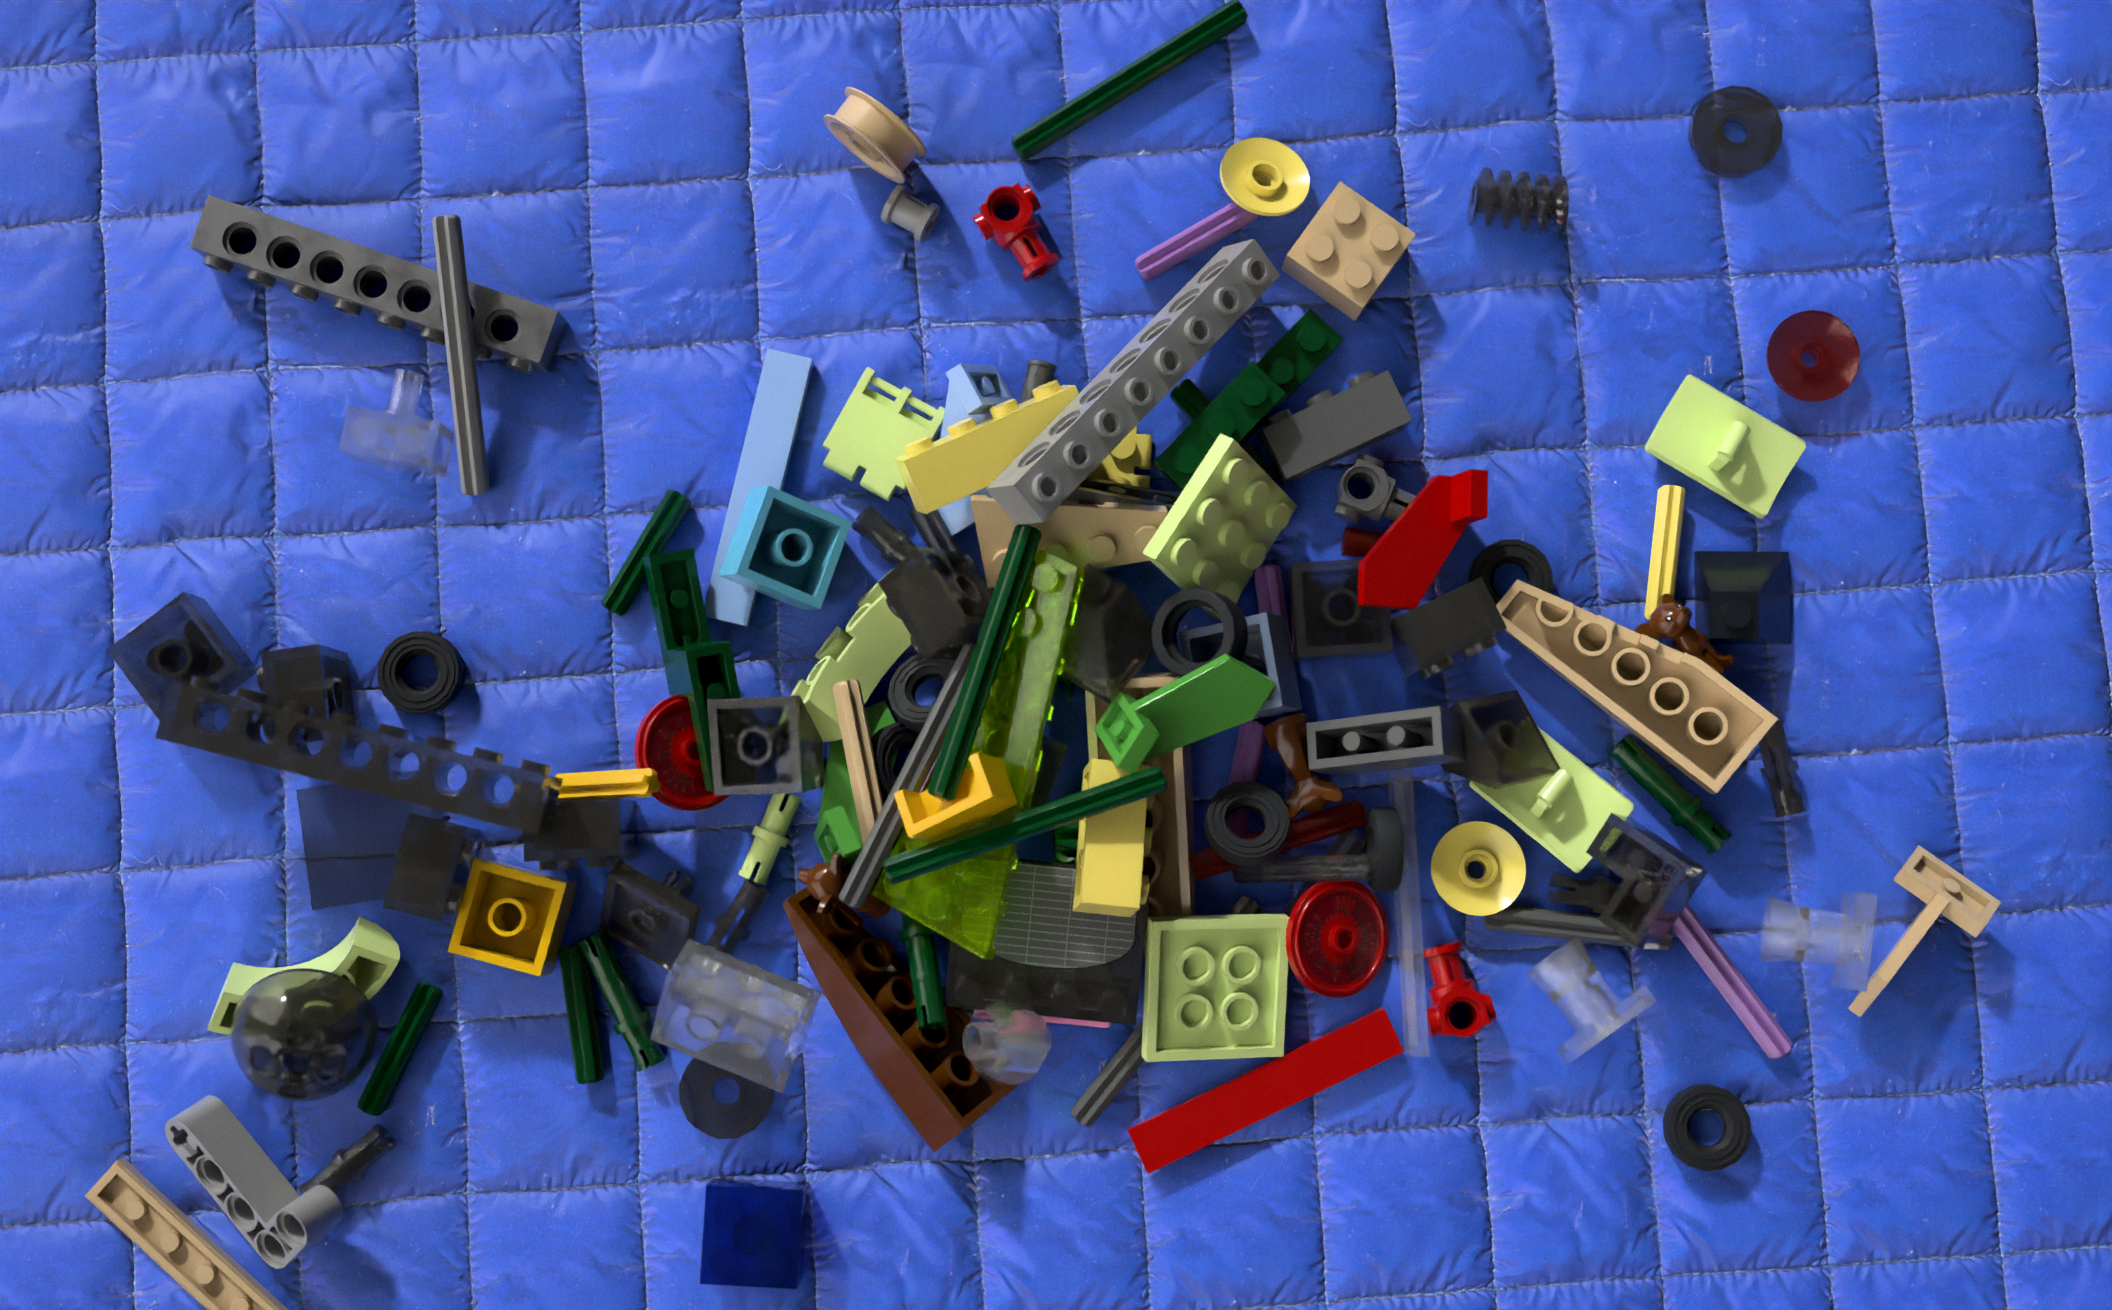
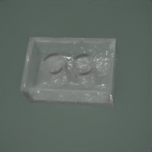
M688 939L665 978L650 1039L783 1094L803 1053L822 993L810 989L801 983L793 982L766 971L757 965L749 964L722 953L713 947Z

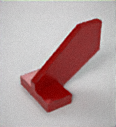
M1470 469L1454 476L1437 475L1430 479L1359 562L1358 606L1401 610L1417 608L1466 526L1488 518V471Z

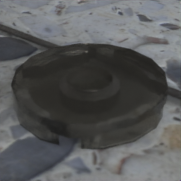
M1728 86L1715 90L1697 106L1689 121L1688 141L1691 150L1694 148L1695 154L1699 157V163L1706 170L1720 177L1739 179L1759 171L1774 158L1782 141V122L1777 108L1764 94L1750 87ZM1729 122L1741 125L1745 131V141L1741 143L1730 141L1725 136L1724 125Z
M738 1043L715 1044L697 1053L686 1066L679 1083L680 1105L687 1120L696 1129L698 1128L703 1133L708 1134V1136L717 1139L738 1138L756 1129L769 1114L775 1097L774 1077L767 1062L752 1048ZM728 1077L737 1082L740 1094L736 1102L724 1104L716 1098L714 1087L720 1078Z

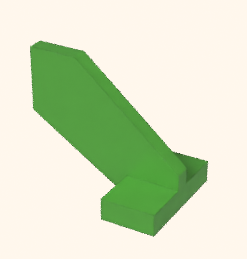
M1224 654L1138 701L1131 695L1119 690L1094 730L1117 767L1133 774L1143 761L1253 720L1276 683L1272 678L1232 656Z
M885 700L865 708L871 738L879 729L895 723ZM840 739L838 741H830L818 825L813 833V837L825 862L831 863L833 854L839 853L842 855V859H844L843 868H850L854 860H857L863 848L843 741ZM899 748L892 756V769L894 768Z

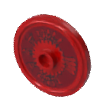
M679 694L668 697L648 711L640 723L636 734L634 756L637 769L651 768L657 772V780L661 783V787L658 792H653L652 796L662 804L680 811L705 810L724 801L734 791L736 786L714 792L706 790L688 697H680Z
M1338 878L1321 881L1310 887L1299 898L1290 914L1286 929V952L1289 964L1297 979L1307 989L1318 995L1331 998H1345L1359 993L1378 975L1388 950L1389 929L1384 909L1373 892L1356 881Z

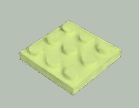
M1220 433L1142 554L1182 590L1201 588L1226 595L1234 603H1237L1241 592L1252 577L1254 569L1263 563L1268 550L1281 530L1288 524L1297 505L1234 439ZM1202 606L1209 615L1221 620L1220 616L1213 609Z
M1285 913L1147 917L1141 1051L1143 1059L1146 1062L1284 1057L1288 979L1286 929L1289 917Z

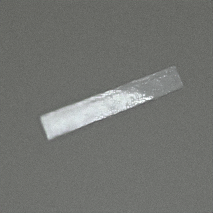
M1398 769L1390 771L1388 774L1390 807L1396 809L1401 823L1404 852L1402 879L1399 889L1395 890L1404 1052L1411 1057H1428L1429 1040L1413 769Z

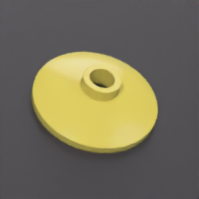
M1267 138L1241 140L1227 150L1221 161L1220 179L1224 190L1236 204L1249 212L1262 216L1285 215L1296 210L1308 194L1310 178L1304 162L1292 149L1278 141Z
M1467 822L1452 828L1437 843L1431 858V877L1436 891L1450 907L1467 915L1487 916L1504 910L1519 896L1526 878V862L1518 842L1506 830L1488 822ZM1470 862H1479L1483 866L1484 874L1480 879L1472 878L1468 874L1467 868Z

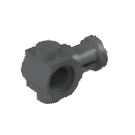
M1359 453L1355 463L1344 473L1336 485L1335 495L1337 502L1333 514L1353 524H1359L1361 518L1365 517L1377 522L1382 516L1395 521L1416 495L1395 487L1396 479L1387 476L1385 470L1382 469L1384 466L1382 461L1370 455ZM1355 478L1365 481L1370 489L1369 497L1367 499L1354 498L1348 491V481Z

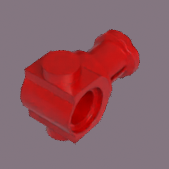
M1017 183L1012 187L1002 186L994 189L989 194L986 203L979 206L980 213L973 216L972 220L985 241L992 238L1004 251H1012L1024 270L1021 276L1026 282H1029L1049 272L1059 263L1060 259L1056 253H1050L1038 234L1041 224L1034 215V212L1041 209L1036 195L1028 184L1021 187ZM1003 205H1011L1019 211L1018 215L1009 221L998 219L994 213L996 209Z
M1461 940L1420 950L1421 957L1428 961L1434 987L1428 990L1431 999L1429 1008L1423 1010L1424 1022L1430 1037L1439 1035L1470 1037L1477 1034L1484 1025L1496 1021L1495 1009L1488 993L1480 994L1477 992L1474 979H1466L1459 950L1463 948ZM1463 1002L1469 1010L1470 1017L1464 1027L1457 1029L1449 1020V1011L1455 1003Z

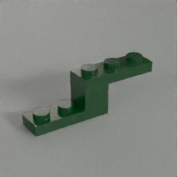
M1310 308L1256 364L1251 361L1154 461L1153 465L1182 492L1220 433L1234 439L1238 444L1244 438L1248 440L1265 423L1264 421L1271 417L1341 345L1344 339Z
M682 549L643 557L669 694L672 696L679 694L680 697H688L706 790L714 792L757 781L730 641H714L710 638L694 549Z

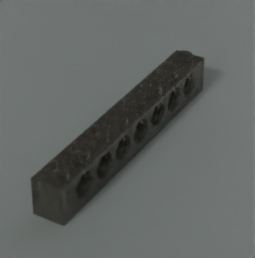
M193 675L190 684L171 681L155 736L157 739L536 835L548 836L563 781L561 778L549 776L551 769L549 765L522 759L520 768L502 764L504 754L475 747L473 756L455 752L457 742L430 735L427 736L425 744L407 740L410 730L380 723L378 732L360 728L363 718L333 711L331 720L313 716L316 706L286 699L284 708L268 705V694L240 687L237 696L221 693V682ZM225 706L229 713L228 723L223 729L218 731L214 725V715L220 707ZM272 718L276 724V733L269 742L265 743L261 738L260 729L265 720ZM319 729L323 734L324 744L318 753L312 755L307 748V739L313 731ZM366 741L371 747V758L367 764L359 767L354 760V750L358 744ZM414 753L418 758L419 768L412 778L406 779L401 773V762L406 755ZM460 764L466 771L467 779L461 789L453 791L448 785L447 776L454 766ZM508 776L514 784V794L509 801L500 803L495 797L494 788L499 779Z

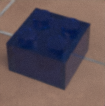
M713 1178L706 1185L699 1284L797 1289L803 1280L809 1183Z

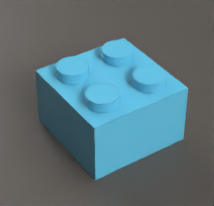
M769 485L750 488L718 576L801 610L821 609L852 521Z

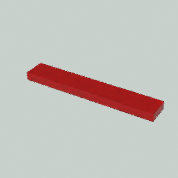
M1380 1007L1284 1053V1057H1275L1128 1127L1127 1131L1147 1174L1394 1057L1404 1052V1049L1385 1009Z

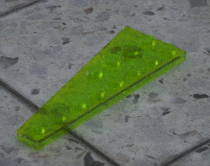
M1038 549L970 753L971 756L981 752L1003 761L1018 804L957 834L1029 810L1043 755V751L1039 750L1046 720H1051L1054 706H1051L1050 702L1057 674H1062L1065 660L1061 658L1068 625H1073L1085 575V570L1041 549ZM968 759L965 771L972 768L970 759ZM937 760L921 792L928 789ZM904 826L890 857L931 843L909 838ZM1018 842L897 884H891L885 870H883L871 895L982 959L993 960L997 948H994L993 945L1000 916L1005 917L1008 902H1004L1010 873L1011 870H1016L1019 857L1018 854H1015Z

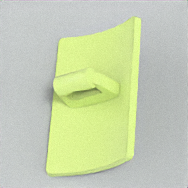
M1693 375L1685 377L1645 445V451L1761 519L1768 514L1783 483L1806 449V442Z
M1529 719L1521 721L1501 747L1469 782V786L1575 873H1580L1635 808L1633 802Z

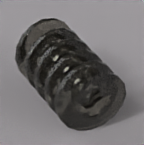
M1483 167L1474 181L1471 190L1468 224L1472 226L1477 214L1483 213L1485 226L1491 227L1496 215H1501L1503 228L1509 229L1514 217H1519L1522 231H1527L1532 220L1538 219L1540 233H1546L1550 222L1556 221L1558 234L1561 235L1565 230L1569 213V191L1566 178L1562 175H1556L1549 185L1547 175L1538 173L1531 183L1528 172L1520 171L1514 181H1512L1510 171L1502 169L1494 181L1492 170Z

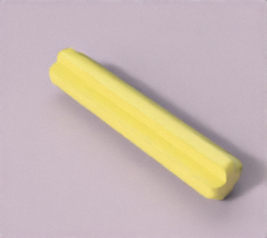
M1663 485L1659 488L1657 494L1644 613L1645 618L1650 620L1651 614L1659 606L1662 595L1667 593L1673 598L1675 596L1686 494L1683 487L1676 485Z

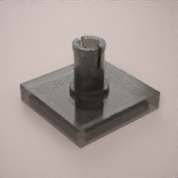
M619 861L608 875L599 929L601 931L607 930L608 935L679 976L689 964L701 910L699 906L685 899L694 890L692 881L687 875H684L675 884L681 872L673 870L667 874L665 880L660 884L624 862Z

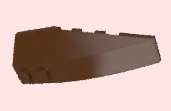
M805 887L782 903L801 949L826 998L849 1037L875 1076L935 1153L1021 1082L963 1007L952 998L948 1001L944 1000L949 1021L948 1026L943 1028L939 1024V1029L918 1030L917 1010L910 969L894 955L897 949L883 937L881 939L874 938L862 927L863 919L842 902L835 901L827 915L818 914L817 909L820 901L814 899L808 893L807 887Z

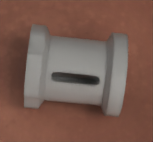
M899 184L887 199L880 218L886 224L893 222L914 233V239L922 243L929 236L938 219L940 206L935 203L931 205L923 203L907 194L906 188Z

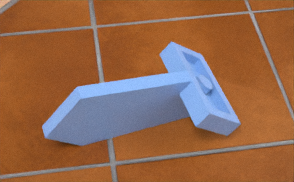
M960 363L945 373L949 379V387L940 439L949 435L947 427L973 417L975 423H978L992 416L990 408L1013 399L995 365ZM987 487L972 493L988 495V498H993L986 489ZM971 494L935 510L949 538L955 537L975 525Z

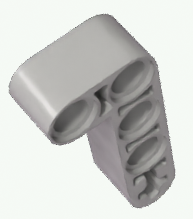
M208 1095L166 1122L165 1134L172 1148L269 1266L276 1269L287 1266L321 1241L341 1220L343 1209L338 1197L331 1189L324 1185H316L300 1196L227 1105L216 1096Z

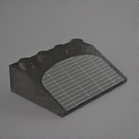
M978 855L958 862L945 1006L1136 1025L1151 872L1142 871V875H1148L1149 892L1146 904H1140V909L1131 917L1073 911L1075 864Z

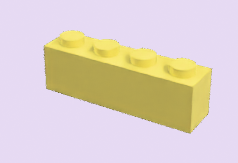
M1058 380L1045 383L1032 390L1034 398L1017 404L1016 399H1010L990 408L992 416L978 423H975L973 417L967 418L947 427L949 435L932 442L931 437L927 436L904 446L906 454L896 458L895 462L916 511L927 514L988 487L1079 394L1076 385L1060 386Z

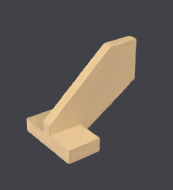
M1918 845L1896 874L1893 881L1921 899L1926 905L1878 966L1848 1009L1861 1017L1889 983L1940 914L1976 938L1987 925L2001 902Z

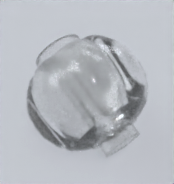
M1011 995L993 997L983 1002L975 1010L970 1023L965 1027L962 1043L966 1057L973 1063L978 1074L986 1081L996 1085L1020 1084L1033 1078L1041 1068L1043 1060L1046 1058L1052 1045V1034L1032 1002L1023 997Z

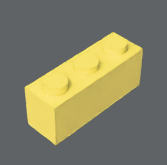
M1092 758L1083 769L1082 791L1130 775V773L1118 768L1114 761ZM1140 764L1136 772L1148 769L1149 765ZM1155 795L1079 821L1073 911L1131 917L1140 909V904H1146L1149 892L1148 875H1142L1143 856L1148 857L1150 854L1152 829L1145 827L1146 809H1152Z

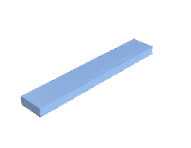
M767 348L704 604L708 619L747 628L750 626L758 592L720 577L718 574L750 488L769 485L778 490H783L814 363L812 358Z

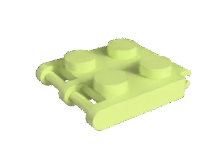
M867 367L823 443V447L829 451L823 465L850 481L854 480L860 468L865 470L866 472L860 481V486L889 501L896 488L904 492L907 489L895 459L905 455L904 446L916 440L930 436L932 442L934 441L942 427L945 408L940 406L939 409H936L912 396L913 391L904 386L901 390L877 377V371ZM872 384L896 397L895 402L870 389V385ZM909 404L933 417L932 421L905 408L906 405Z

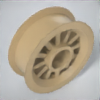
M847 87L844 90L847 99L834 115L826 114L823 117L825 125L851 153L865 164L894 182L904 183L906 180L903 173L915 156L923 157L927 153L923 142L906 123L879 101L863 91Z

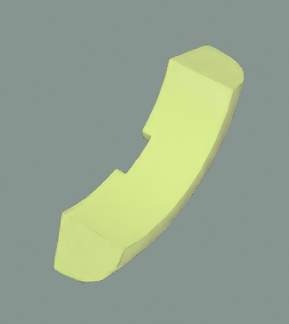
M898 565L859 600L857 604L860 608L849 620L846 630L844 631L837 626L818 650L815 657L820 661L811 670L806 681L803 679L798 681L783 710L778 724L785 730L802 739L815 742H830L842 739L832 690L833 684L851 679L858 680L865 705L869 696L889 668L915 640L931 627V613L926 598L918 585Z
M359 916L355 926L338 945L320 957L308 962L276 968L254 967L233 962L207 1030L242 1038L268 1039L271 1038L272 1033L301 1030L302 1034L336 1023L340 1020L341 1015L355 1008L361 1002L366 1004L383 987L400 960L399 945L386 930L376 923Z

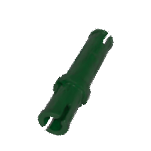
M1630 733L1615 745L1616 748H1612L1607 755L1613 758L1671 815L1669 821L1676 827L1681 825L1706 849L1709 855L1725 844L1723 840L1727 841L1731 837L1732 833L1726 830L1702 806L1703 800L1697 794L1691 796L1633 739Z
M925 885L906 886L907 893L904 888L897 890L903 930L900 931V939L902 944L905 943L908 953L917 1010L918 1030L931 1031L939 1029V1024L943 1028L949 1025L934 941L938 938L937 926H933L931 922L927 887Z
M604 930L579 942L578 945L582 948L617 1022L613 1026L617 1035L622 1033L635 1060L637 1070L640 1072L647 1069L650 1065H656L667 1057L663 1054L648 1022L652 1017L648 1009L643 1011L609 940L607 930Z

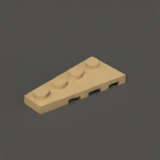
M971 494V504L987 587L992 588L996 585L1016 525L994 498H988V495ZM1064 500L1044 522L1026 524L1037 528L1042 533L1027 581L1150 561L1142 552L1167 516L1166 506L1111 502L1096 505L1080 504L1078 500Z

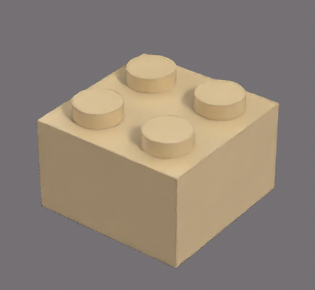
M1340 181L1287 253L1281 270L1356 321L1407 251L1416 234Z

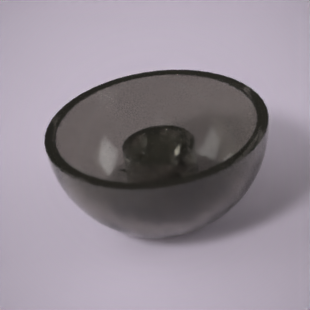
M289 969L276 972L259 980L240 998L235 1007L231 1022V1047L235 1060L243 1074L261 1091L286 1101H317L344 1090L364 1072L377 1047L379 1023L370 1000L350 981L334 973L318 969Z

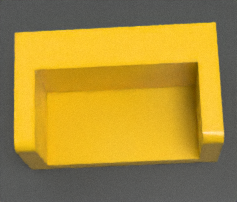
M981 752L969 756L972 768L964 771L956 798L953 801L937 799L928 794V789L921 793L906 789L894 793L908 837L933 843L951 837L1017 805L1018 803L1003 761Z

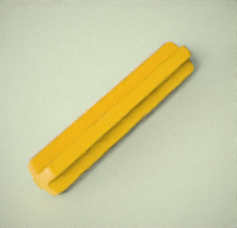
M651 768L562 773L548 779L546 783V788L550 790L549 797L557 802L650 797L653 792H658L661 787V783L657 780V772Z

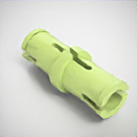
M776 787L773 789V795L760 826H754L751 833L755 835L754 841L741 870L738 872V875L750 879L757 862H760L761 865L754 882L765 886L767 885V879L780 847L786 848L789 839L785 835L798 805L802 801V798L790 794L784 810L780 811L787 792Z

